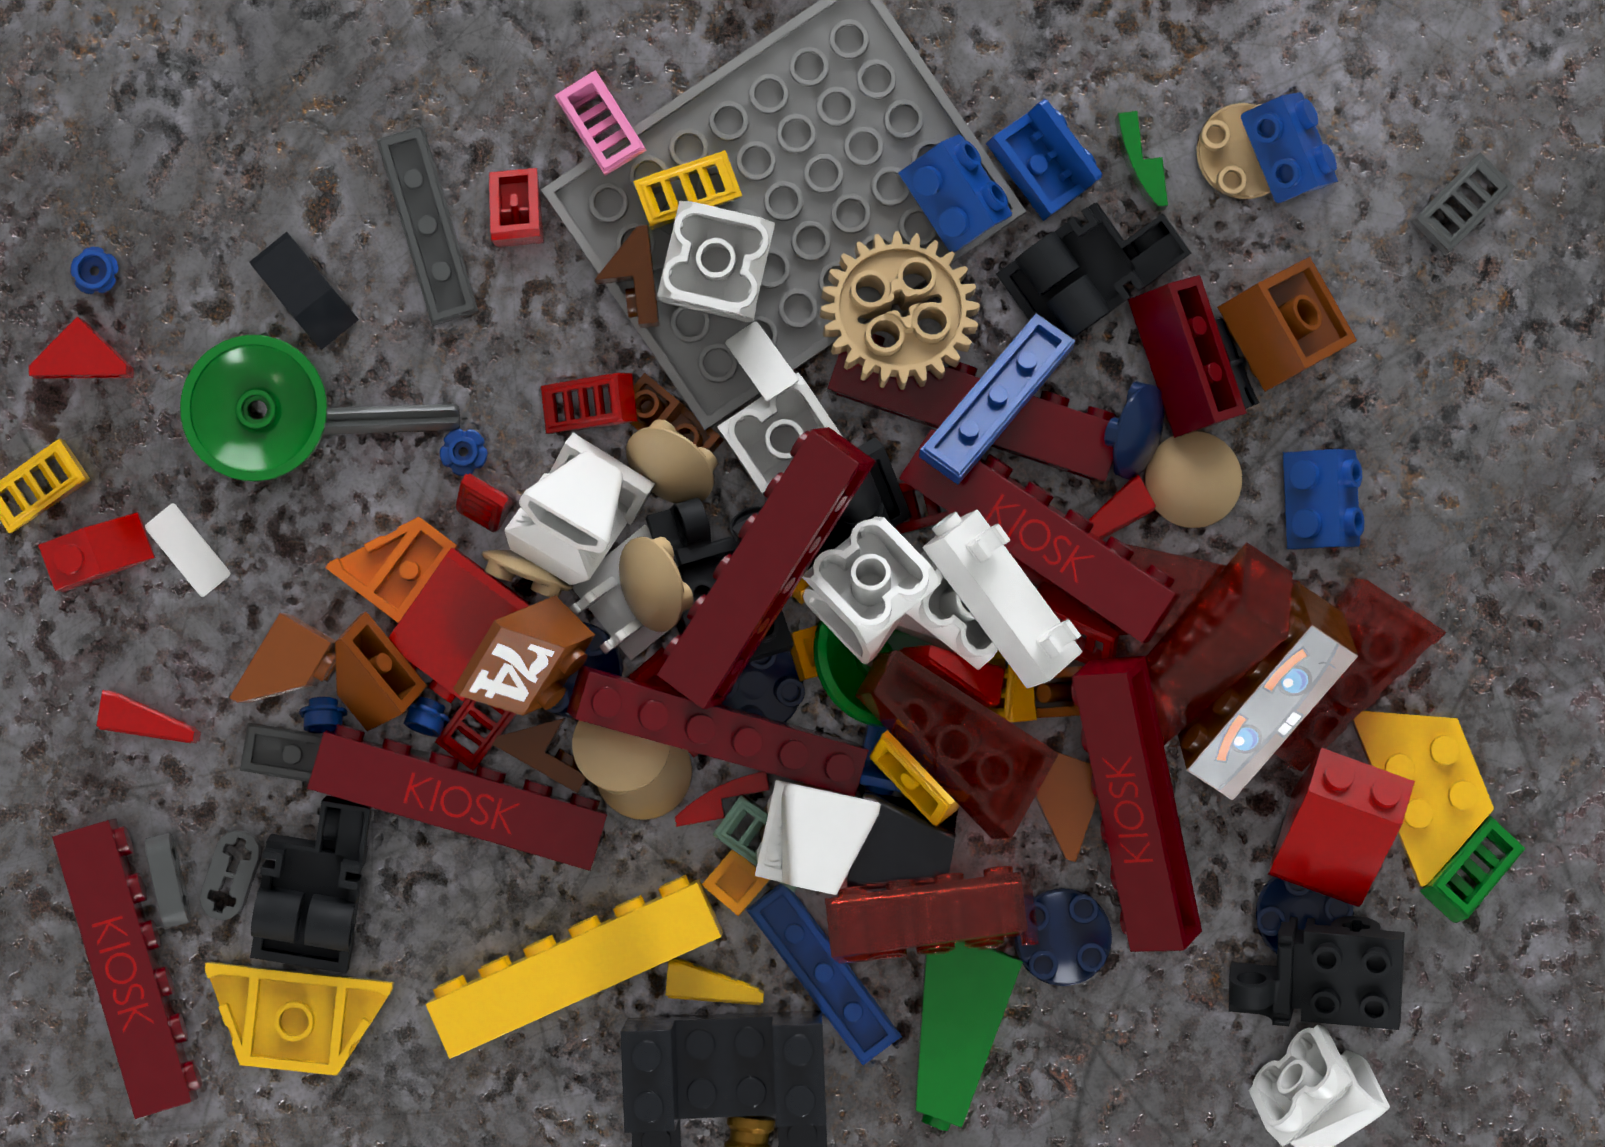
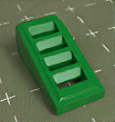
M1488 816L1431 882L1425 885L1420 892L1450 921L1458 923L1466 920L1526 848L1492 816ZM1485 837L1505 854L1500 860L1481 843ZM1472 853L1491 869L1488 873L1484 872L1469 857ZM1459 868L1477 883L1474 888L1456 873ZM1446 884H1448L1453 890H1455L1463 898V900H1461L1449 887H1447Z

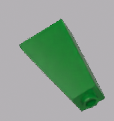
M929 925L926 933L915 1110L923 1113L921 1122L944 1131H949L951 1124L961 1128L963 1126L1023 961L1015 956Z

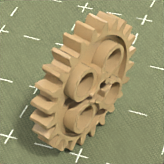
M895 231L891 244L886 245L881 236L876 234L871 250L859 241L856 243L854 250L857 259L843 253L839 261L843 271L838 269L830 270L828 280L834 286L823 287L821 298L831 304L821 306L820 318L833 321L824 326L823 336H838V339L832 345L831 353L834 355L847 351L848 356L845 360L844 368L846 370L850 369L858 363L862 365L860 380L865 381L872 372L879 374V386L881 388L885 387L891 376L896 377L900 390H904L908 377L914 376L918 385L924 387L927 380V371H930L940 380L945 373L943 361L956 368L960 361V356L956 350L969 351L972 341L964 334L976 333L978 323L968 317L978 314L980 304L974 301H967V299L974 295L976 285L961 284L966 277L967 267L964 266L952 270L951 264L955 253L951 251L941 258L937 256L938 241L934 240L924 249L920 247L919 234L915 233L908 245L903 244L899 231ZM908 274L920 275L926 280L927 287L923 289L910 288L905 284L903 277ZM862 287H872L879 292L881 299L876 302H866L859 298L856 291ZM939 297L941 299V302H927V300L929 298ZM892 304H898L899 308L903 311L908 310L907 316L901 317L898 310L891 311ZM859 318H873L869 323L860 324L858 322ZM927 318L934 319L941 325L942 332L932 335L927 334L920 329L918 322ZM880 331L887 332L894 337L896 344L886 348L880 347L873 342L871 335Z

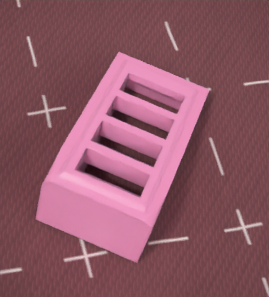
M596 70L554 95L562 111L605 176L646 151L643 143ZM598 96L602 100V102L581 115L577 114V109ZM607 110L610 112L611 116L587 130L584 124ZM618 124L620 130L596 144L593 138ZM627 138L631 145L610 158H605L602 153L603 151Z

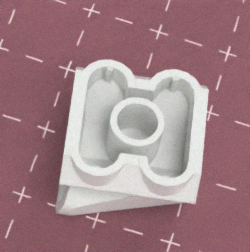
M679 201L657 297L667 304L744 322H753L775 223L761 217L701 203Z
M799 372L796 373L799 379L798 382L776 397L766 401L762 396L717 426L762 495L771 480L778 473H784L794 457L790 455V451L801 434L805 431L810 432L811 429L830 427L841 435Z
M585 451L552 473H544L537 483L526 489L519 500L521 507L504 530L510 550L569 585L588 581L627 524L617 506L623 480L621 470L595 454Z
M877 516L858 523L853 528L851 536L835 549L826 550L819 554L814 561L813 567L806 571L802 577L810 585L803 594L805 604L863 664H868L877 656L906 612L941 584L933 567L884 517Z
M924 550L921 555L933 567L941 584L907 611L895 629L942 649L955 652L979 670L994 657L998 649Z
M776 780L773 793L767 802L768 817L763 840L757 849L758 863L755 876L795 887L833 895L848 896L847 881L849 871L879 815L881 804L858 797Z
M1316 1025L1314 1028H1306L1297 1033L1288 1046L1287 1054L1280 1061L1274 1060L1264 1065L1256 1074L1253 1085L1249 1089V1093L1266 1130L1282 1147L1289 1143L1294 1147H1334L1381 1117L1390 1108L1367 1060L1348 1050L1340 1055L1327 1027Z

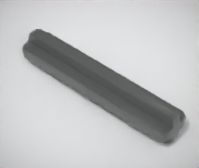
M456 404L328 408L323 435L452 431L460 427V409Z

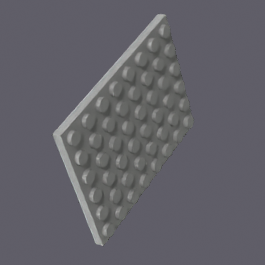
M882 0L817 1L632 127L646 148L645 152L606 176L591 155L541 189L598 274L637 226L648 225L657 297L674 222L651 230L633 181L726 150L743 197L716 207L761 217L775 223L753 322L759 323L793 371L833 345L838 339V336H823L824 326L833 320L820 318L821 306L831 304L822 299L821 296L823 287L834 286L828 280L830 270L838 269L843 271L839 264L841 255L845 253L857 259L854 251L857 242L860 241L871 250L876 234H879L884 243L889 245L892 242L895 231H899L903 244L909 245L912 237L917 233L920 235L921 248L926 249L936 240L938 241L936 255L941 258L949 253V250L898 174V172L938 143L960 134L966 141L973 144L980 154L981 165L991 181L997 183L1005 192L1008 199V207L1012 212L1011 217L993 226L961 250L955 252L953 262L1026 213L1016 195ZM624 138L602 153L608 159L631 144L627 138ZM717 167L708 168L707 170L716 194L725 191ZM698 172L689 175L697 199L707 197ZM680 179L670 182L678 204L679 201H687ZM662 186L652 189L660 212L669 210L670 208ZM908 274L903 277L905 284L913 289L926 281L917 274ZM634 280L606 283L605 285L628 317L625 289L634 288ZM862 287L856 291L859 298L866 302H876L881 299L879 292L872 287ZM657 297L660 326L640 328L638 317H628L704 430L711 428L761 394L725 344L727 339L753 322H744L662 302L659 297ZM859 318L858 322L864 324L870 319Z

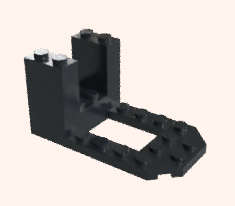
M821 1010L628 1018L620 1031L624 1133H632V1147H681L680 1119L768 1115L776 1116L778 1147H827Z

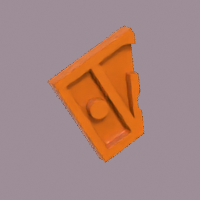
M417 517L399 526L392 533L386 536H379L365 543L364 547L340 559L336 558L330 561L325 568L399 623L451 547L457 550L460 547L425 520Z

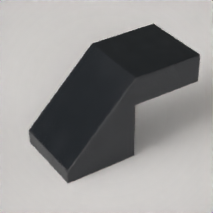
M288 232L284 233L249 262L321 350L359 320Z

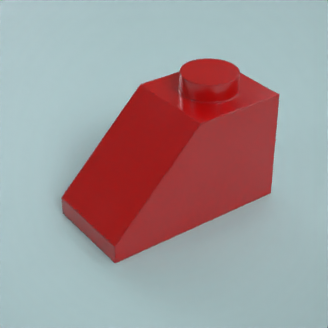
M138 512L84 527L38 545L55 591L67 592L156 558Z

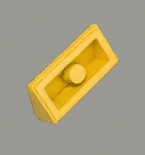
M888 730L882 734L869 756L870 759L931 824L937 827L956 812L959 805Z

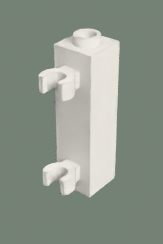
M977 509L961 517L955 511L932 528L936 536L922 548L1027 689L1050 681L1083 652L1074 641L1081 636L1069 619L1060 622L1004 546V544L1010 541V538L999 524L990 527Z

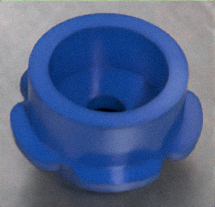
M100 247L84 249L79 256L73 259L70 267L71 275L76 280V287L86 294H93L96 291L106 293L111 290L116 283L115 274L119 271L118 262L112 254L104 253V250ZM96 266L99 268V273L93 276L90 270Z
M458 428L450 431L444 437L445 444L440 448V459L445 467L452 468L454 474L459 476L472 474L474 469H480L487 461L488 451L483 446L485 440L479 432L473 429L463 431ZM466 447L468 454L461 456L459 454L460 448Z
M314 697L309 699L308 706L299 710V714L304 718L303 729L305 731L323 734L326 729L335 732L337 724L343 725V716H347V710L343 707H338V700L336 698Z
M418 697L416 704L412 703L406 709L408 712L404 725L423 735L440 737L443 727L448 723L450 724V718L443 714L446 708L443 704L429 698Z

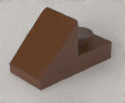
M640 225L635 228L594 280L596 284L634 280V288L625 289L628 317H638L640 328L660 326L648 225Z
M566 718L497 736L493 743L497 748L576 793L582 790L587 781V778L576 765L572 754L559 748L556 755L548 752Z

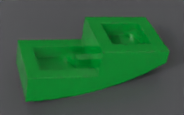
M1138 111L1118 113L1115 118V125L1127 169L1139 192L1153 211H1164L1168 206L1163 157L1143 159Z

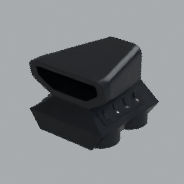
M863 791L862 799L878 802L881 804L879 815L849 871L848 890H866L942 904L953 855L958 809L936 827L931 824L909 799Z

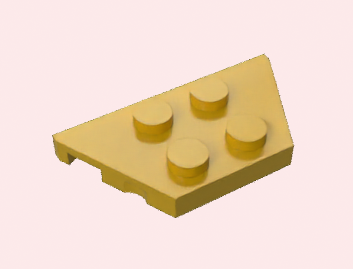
M1359 710L1349 712L1348 714L1369 765L1415 781L1398 837L1418 886L1428 885L1494 810L1458 718Z
M215 962L205 963V973L212 983L220 1005L218 1007L225 1026L228 1027L232 1046L239 1065L337 1076L394 988V982Z

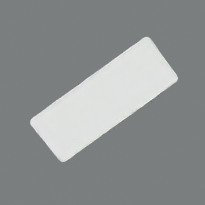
M758 322L751 323L725 341L729 350L766 401L771 400L798 382V377Z
M174 503L166 507L145 525L147 532L201 597H205L231 575L229 569Z

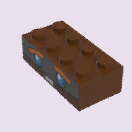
M1299 582L1288 593H1282L1274 600L1269 609L1268 617L1258 629H1252L1245 634L1239 643L1234 657L1226 666H1219L1210 676L1207 688L1195 702H1188L1180 711L1175 727L1188 772L1232 801L1237 797L1358 657L1342 611Z

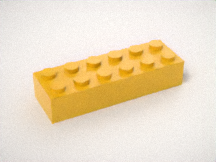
M683 875L667 882L658 888L661 896L646 903L642 894L615 906L613 911L616 916L606 921L600 922L597 915L580 921L568 929L570 937L557 943L553 934L527 945L523 949L525 957L511 962L508 954L493 960L477 969L481 977L470 982L466 981L464 975H460L438 985L437 988L433 989L435 997L425 1005L449 1059L722 937L723 930L704 887L701 885L700 878L689 882L687 876Z

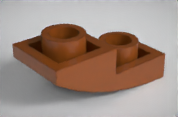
M646 373L635 383L634 394L638 422L629 423L635 429L647 428L654 420H666L675 427L677 433L689 439L697 447L706 448L712 453L724 441L712 428L704 430L690 410Z

